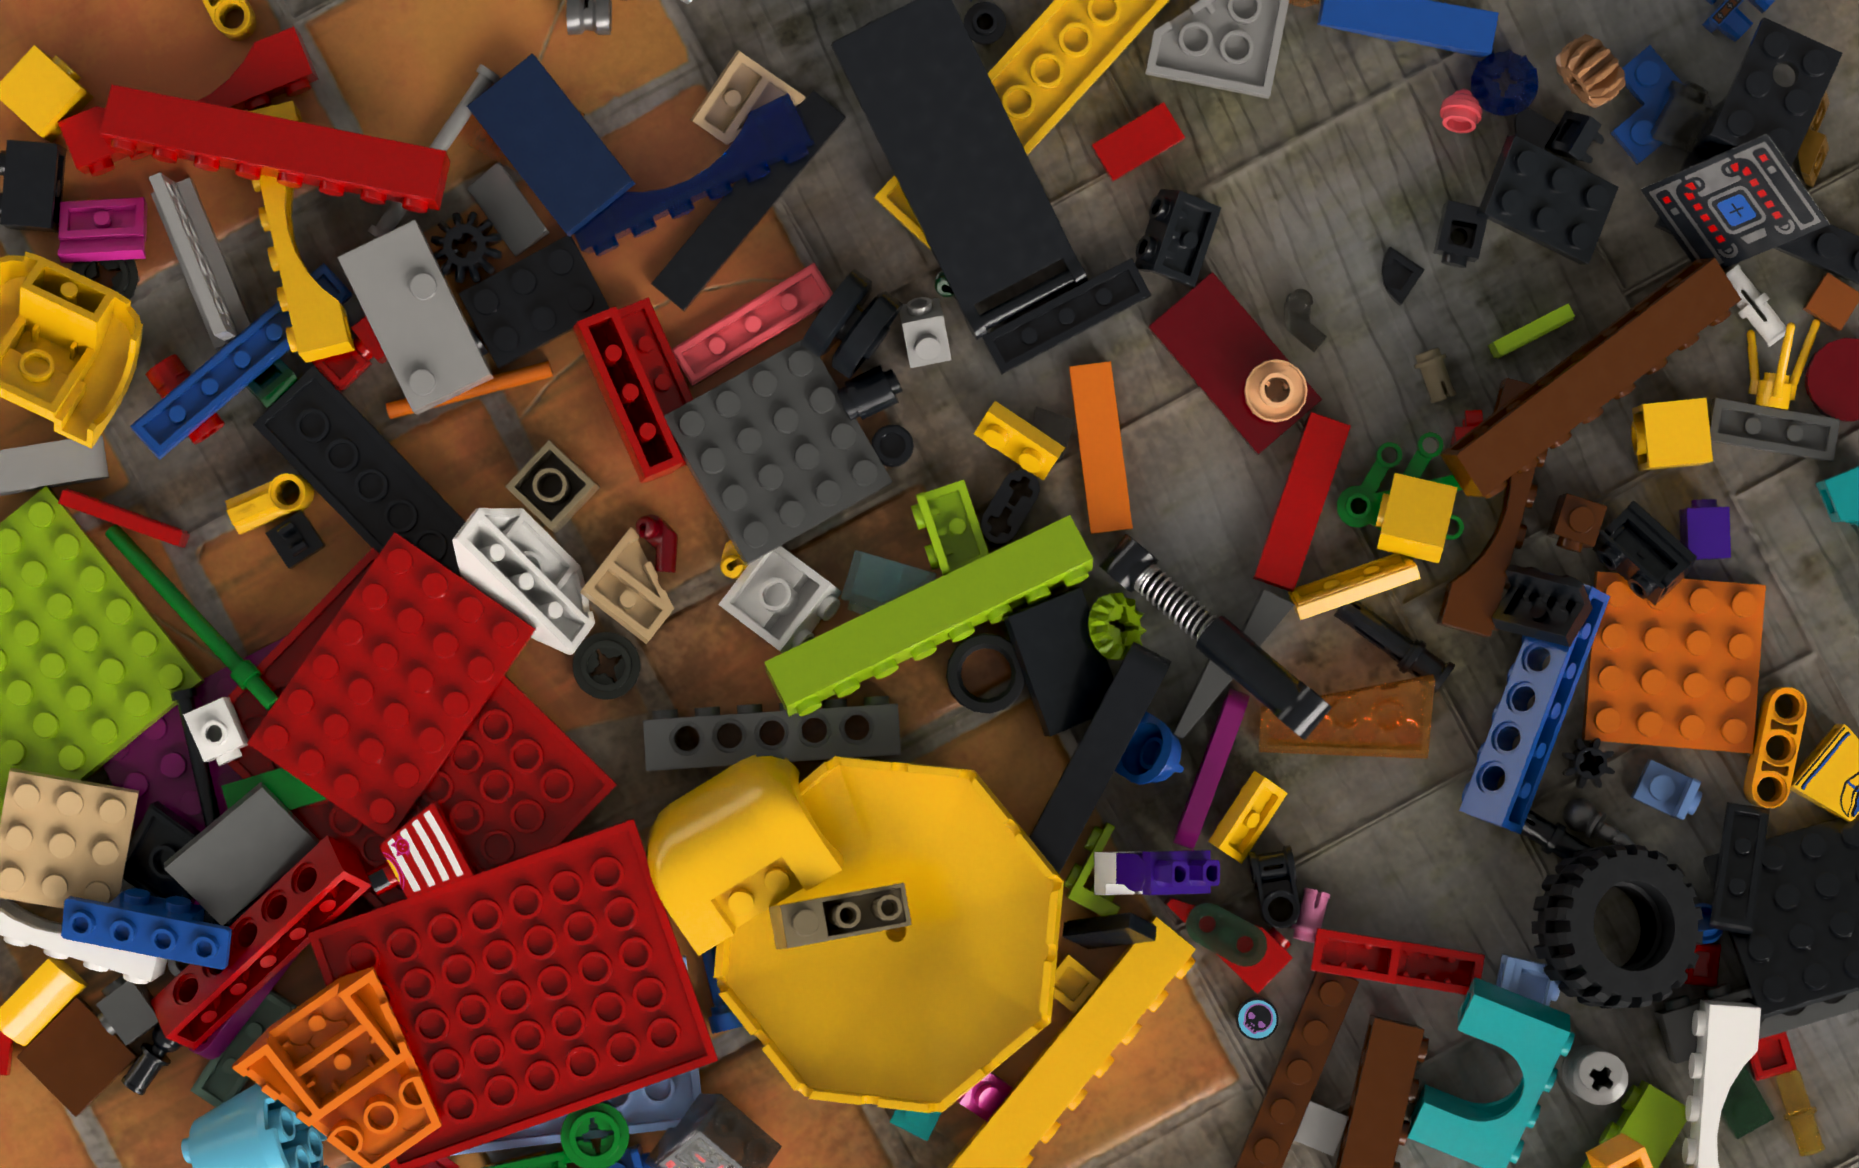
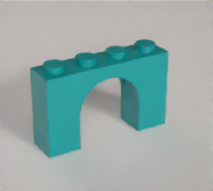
M1474 977L1458 1011L1457 1030L1507 1051L1518 1062L1523 1073L1522 1078L1509 1095L1490 1103L1469 1102L1425 1084L1409 1118L1408 1138L1482 1168H1507L1509 1162L1516 1164L1524 1146V1140L1520 1138L1526 1127L1531 1129L1534 1127L1541 1109V1105L1537 1102L1543 1091L1547 1093L1551 1091L1558 1073V1069L1554 1068L1560 1055L1564 1057L1568 1055L1575 1033L1571 1032L1569 1014Z

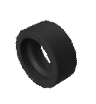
M982 633L968 637L954 649L948 660L946 679L950 692L960 705L973 712L990 714L1004 710L1018 699L1025 686V679L1012 643L1000 635ZM983 648L994 649L1003 654L1011 668V680L1006 690L999 696L990 699L978 698L971 694L964 686L961 678L962 665L966 658L974 651Z

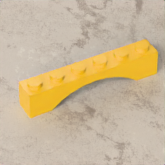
M294 101L248 111L303 122L301 112ZM261 175L260 180H251L255 192L261 191L265 206L258 208L259 217L264 232L270 231L274 246L268 247L267 251L273 272L280 271L283 286L277 287L276 290L282 312L289 311L292 326L286 328V336L291 352L298 351V354L307 363L355 351L345 308L339 300L325 291L314 280L302 261L295 241L292 219L295 188L281 185L276 182L277 178Z

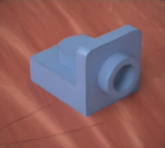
M1648 759L1631 798L1673 818L1684 820L1687 814H1694L1703 793L1698 791L1701 781L1685 776Z

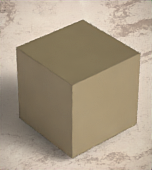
M550 440L505 486L555 533H558L600 488Z

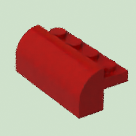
M649 297L618 310L614 306L577 321L573 326V330L640 482L646 483L661 478L679 468L687 466L664 416L694 399Z

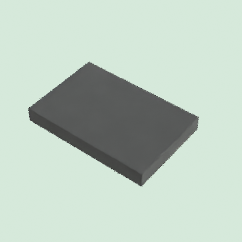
M260 782L165 861L164 869L223 926L293 868L319 843V839Z

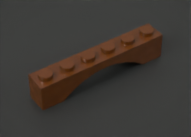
M1510 378L1502 380L1493 413L1532 384ZM1548 448L1538 455L1540 461L1534 467L1521 474L1516 472L1505 481L1507 486L1504 491L1502 510L1494 532L1481 554L1464 572L1447 583L1437 625L1481 637H1491L1492 630H1500L1495 628L1492 616L1500 604L1503 589L1509 590L1511 587L1505 571L1511 563L1514 548L1521 549L1527 525L1521 524L1525 507L1531 509L1534 504L1538 484L1532 483L1536 467H1543Z

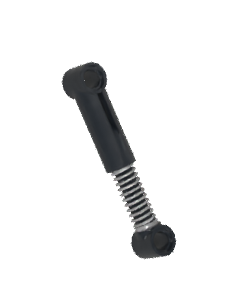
M1125 534L1099 566L1129 592L1132 593L1137 590L1141 596H1146V600L1151 601L1153 606H1157L1158 610H1163V615H1168L1169 620H1174V624L1179 625L1180 629H1185V633L1191 634L1192 639H1196V648L1256 697L1292 731L1306 740L1333 707L1279 664L1225 616L1218 618L1216 615L1211 616V610L1205 611V605L1199 606L1200 601L1194 602V596L1188 597V591L1182 592L1183 586L1177 588V582L1171 583L1172 577L1166 578V572L1162 573L1161 568L1157 566L1159 560L1132 537Z

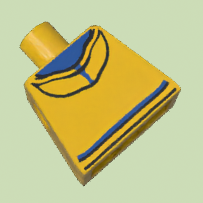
M1835 724L1794 772L1790 790L1837 818L1851 822L1859 814V739L1845 724Z

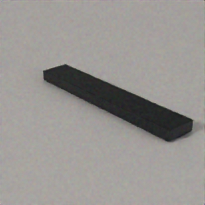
M813 90L651 284L685 312L846 120V117Z

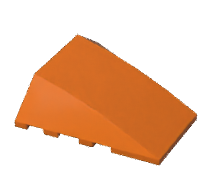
M374 967L336 979L269 1026L232 1065V1069L237 1073L253 1080L261 1087L262 1092L274 1101L278 1099L295 1112L299 1120L308 1127L312 1125L327 1137L326 1140L362 1168H382L442 1126V1122Z

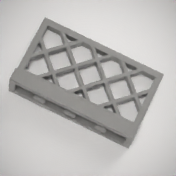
M159 172L149 177L154 192L150 194L212 344L216 350L222 349L252 322L193 180L189 177L175 183Z

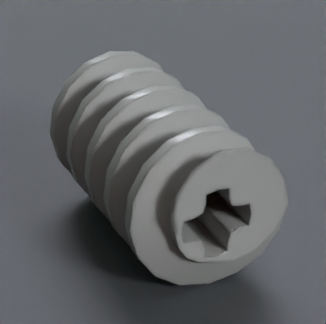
M1582 1045L1574 1048L1568 1053L1562 1064V1078L1566 1087L1576 1096L1594 1105H1607L1616 1102L1624 1094L1628 1085V1072L1625 1064L1614 1054L1595 1045ZM1593 1069L1600 1074L1596 1081L1589 1076Z

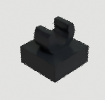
M1566 110L1545 147L1556 155L1591 163L1593 158L1586 151L1591 142L1598 144L1604 142L1603 136L1598 132L1602 124L1591 116Z
M302 510L265 533L288 569H292L326 546Z

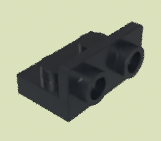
M1161 189L1158 196L1151 203L1149 209L1150 220L1145 235L1139 240L1136 247L1137 259L1135 265L1137 269L1143 272L1155 273L1188 287H1195L1222 207L1181 190Z

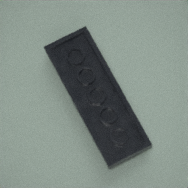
M312 366L253 423V426L372 548L381 552L391 536L396 532L456 575L462 577L459 572L452 539L466 521L315 366Z

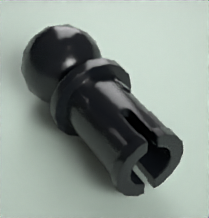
M159 1023L152 1032L154 1043L152 1045L148 1043L141 1045V1054L121 1080L127 1088L139 1095H144L147 1087L161 1068L169 1066L171 1060L166 1055L167 1052H174L183 1046L165 1038Z

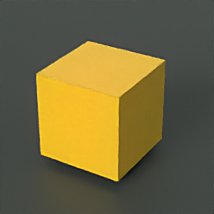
M35 45L0 81V100L32 130L50 143L61 133L58 122L80 113L94 96L78 83L81 77L57 55L51 58Z
M1707 398L1647 403L1632 408L1631 440L1634 454L1637 455L1638 471L1697 466L1713 462Z
M1395 473L1390 494L1383 493L1376 522V527H1381L1377 549L1439 563L1458 487Z

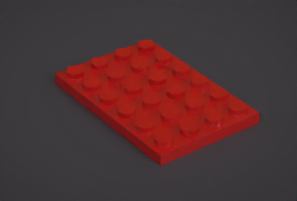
M394 532L247 744L384 839H388L402 824L536 629Z

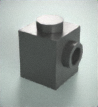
M121 976L102 990L106 997L96 1004L101 1011L98 1014V1019L108 1033L111 1035L117 1033L125 1046L135 1042L159 1023L150 1002L154 997L144 984L126 981Z

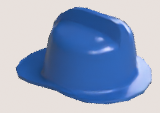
M1146 711L1114 771L1138 785L1165 781L1174 772L1182 773L1184 767L1179 763L1182 752L1180 741L1166 723Z

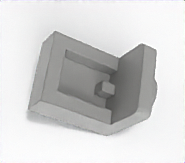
M918 297L910 300L907 304H903L899 315L910 368L952 360L939 298Z

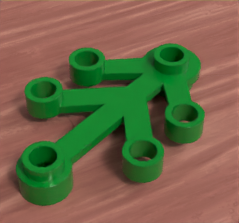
M1428 432L1420 436L1416 444L1417 450L1402 475L1415 478L1421 477L1430 460L1438 456L1443 450V440L1438 434ZM1425 438H1433L1437 442V449L1434 453H1427L1423 449L1422 443ZM1387 442L1379 446L1375 455L1376 460L1361 485L1348 487L1339 495L1336 510L1339 518L1346 525L1360 528L1371 524L1376 527L1383 493L1390 494V490L1376 492L1389 468L1397 466L1402 460V450L1397 444ZM1390 447L1395 450L1396 460L1393 463L1383 461L1381 453L1384 448ZM1453 475L1428 480L1458 487L1457 491L1462 490ZM1359 498L1365 502L1366 508L1362 514L1352 512L1350 504L1353 499ZM1451 514L1450 519L1456 522L1457 532L1454 535H1447L1446 540L1457 539L1463 533V522L1456 515Z

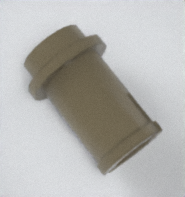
M1439 347L1415 355L1417 364L1414 365V368L1420 369L1431 404L1457 394L1443 360L1447 358L1446 353L1441 354Z

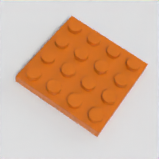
M1595 572L1594 588L1609 595L1610 599L1588 654L1582 740L1593 741L1595 738H1599L1602 742L1753 754L1766 585L1683 578L1656 605H1653L1647 598L1643 599L1637 596L1630 589L1628 581L1619 573Z

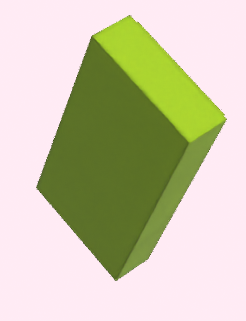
M1568 303L1488 345V348L1493 357L1499 359L1574 320L1573 317L1575 315Z

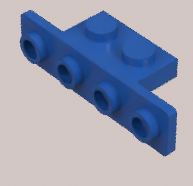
M131 888L122 891L110 903L69 896L64 901L61 936L67 940L223 970L229 963L232 929L227 926L203 922L205 909L200 905L191 904V900L179 896H172L166 899L150 896V892L147 890Z

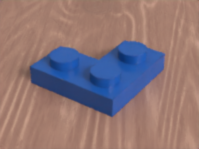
M1651 45L1622 68L1625 72V87L1642 107L1610 133L1637 165L1704 110Z

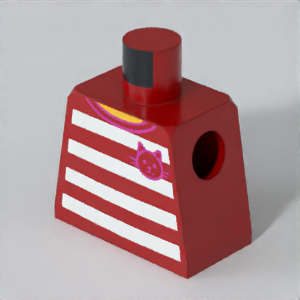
M433 803L379 845L387 862L368 872L367 876L378 896L400 885L405 896L409 899L469 878L476 871L440 805Z

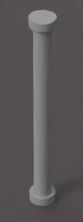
M480 64L476 70L478 76L429 148L447 152L472 115L467 106L489 89L492 84L499 81L501 77ZM392 201L377 225H371L367 232L378 238L393 231L407 210L402 208V203Z

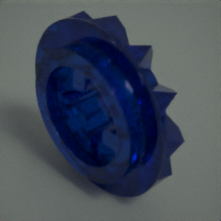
M1510 49L1498 53L1492 51V54L1477 62L1471 76L1473 96L1479 101L1480 106L1484 110L1495 115L1509 116L1525 110L1533 102L1538 92L1537 69L1528 61L1526 55H1518ZM1505 68H1508L1510 79L1517 81V84H1509L1508 90L1505 91V97H1502L1501 90L1499 89L1500 85L1498 82H1494L1493 79L1501 78L1502 72H1504Z

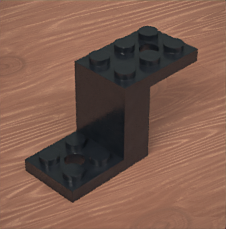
M1765 17L1761 19L1726 97L1706 112L1679 172L1765 134L1770 137L1791 167L1843 53ZM1786 64L1793 69L1795 81L1792 86L1782 87L1775 82L1773 70L1776 65ZM1658 217L1654 227L1671 234L1661 218Z

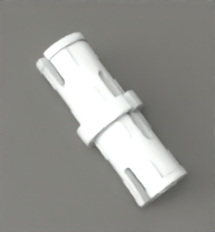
M1739 264L1727 272L1726 276L1742 299L1736 304L1741 310L1738 314L1742 319L1747 317L1767 342L1768 347H1771L1785 336L1786 326L1767 301L1770 298L1765 292L1760 294L1741 270ZM1742 290L1745 291V293L1753 301L1755 306L1764 315V317L1767 319L1766 322L1762 320V318L1758 315V313L1755 311L1752 305L1747 301V299L1741 293Z

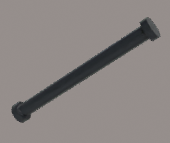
M196 687L172 692L171 698L172 701L177 700L206 828L220 816L209 763L203 761L183 715L196 709L193 696H197Z

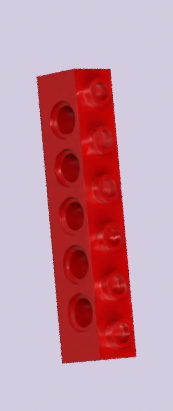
M327 835L230 926L232 935L229 963L225 969L220 970L189 964L150 1002L165 1038L192 1050L198 1048L310 943L308 932L330 925L371 887L372 884L356 850Z

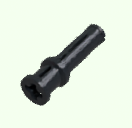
M1359 601L1340 606L1333 615L1397 661V667H1399L1400 672L1403 674L1409 672L1428 686V692L1432 695L1437 692L1455 667V664L1451 661L1445 663L1427 650L1425 642L1417 639L1412 641Z

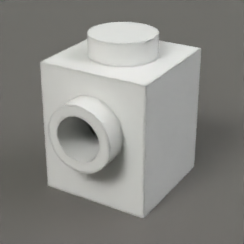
M222 697L183 714L204 762L216 760L218 766L242 757L240 749L248 745V738L230 697Z

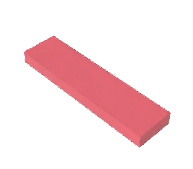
M812 263L672 348V352L689 382L694 387L822 309L833 295V292L816 264Z

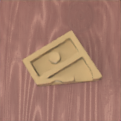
M737 50L690 120L728 145L744 136L749 130L760 127L779 113L802 103L806 97Z
M630 527L580 593L647 644L674 610V607L666 591L661 588L658 582V575L651 561L648 562L638 542L639 536Z

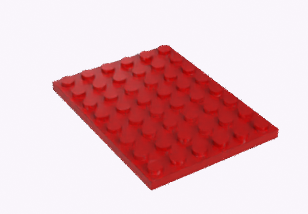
M372 548L257 666L261 671L260 678L278 697L380 554L375 548ZM505 675L397 831L427 806L438 803L477 873L562 843L618 784ZM237 686L227 697H230L249 740L269 710H266L248 689L242 690ZM250 745L240 749L242 757L227 763L242 779L281 768ZM328 799L290 810L319 839V842L328 835L355 849L366 873L387 862L379 848V845L386 839ZM400 885L380 896L376 894L372 886L362 894L375 908L406 898Z
M634 818L477 872L471 877L409 899L406 897L307 933L326 986L339 977L374 967L442 1122L441 1127L390 1161V1168H416L718 1061L666 908L652 883L646 851Z

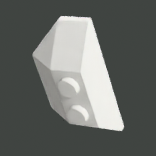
M523 508L475 509L452 539L460 575L472 586L535 628L536 631L531 638L567 655L573 654L595 624L593 611L589 609V599L580 593L585 586L581 566Z

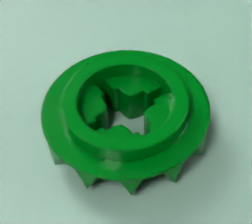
M600 1102L569 1113L561 1128V1144L565 1154L573 1163L582 1168H607L612 1166L623 1156L629 1142V1127L620 1111L607 1102ZM590 1118H594V1122L597 1123L599 1130L613 1131L608 1133V1136L601 1138L600 1152L597 1153L596 1147L593 1146L591 1140L576 1138L589 1132Z

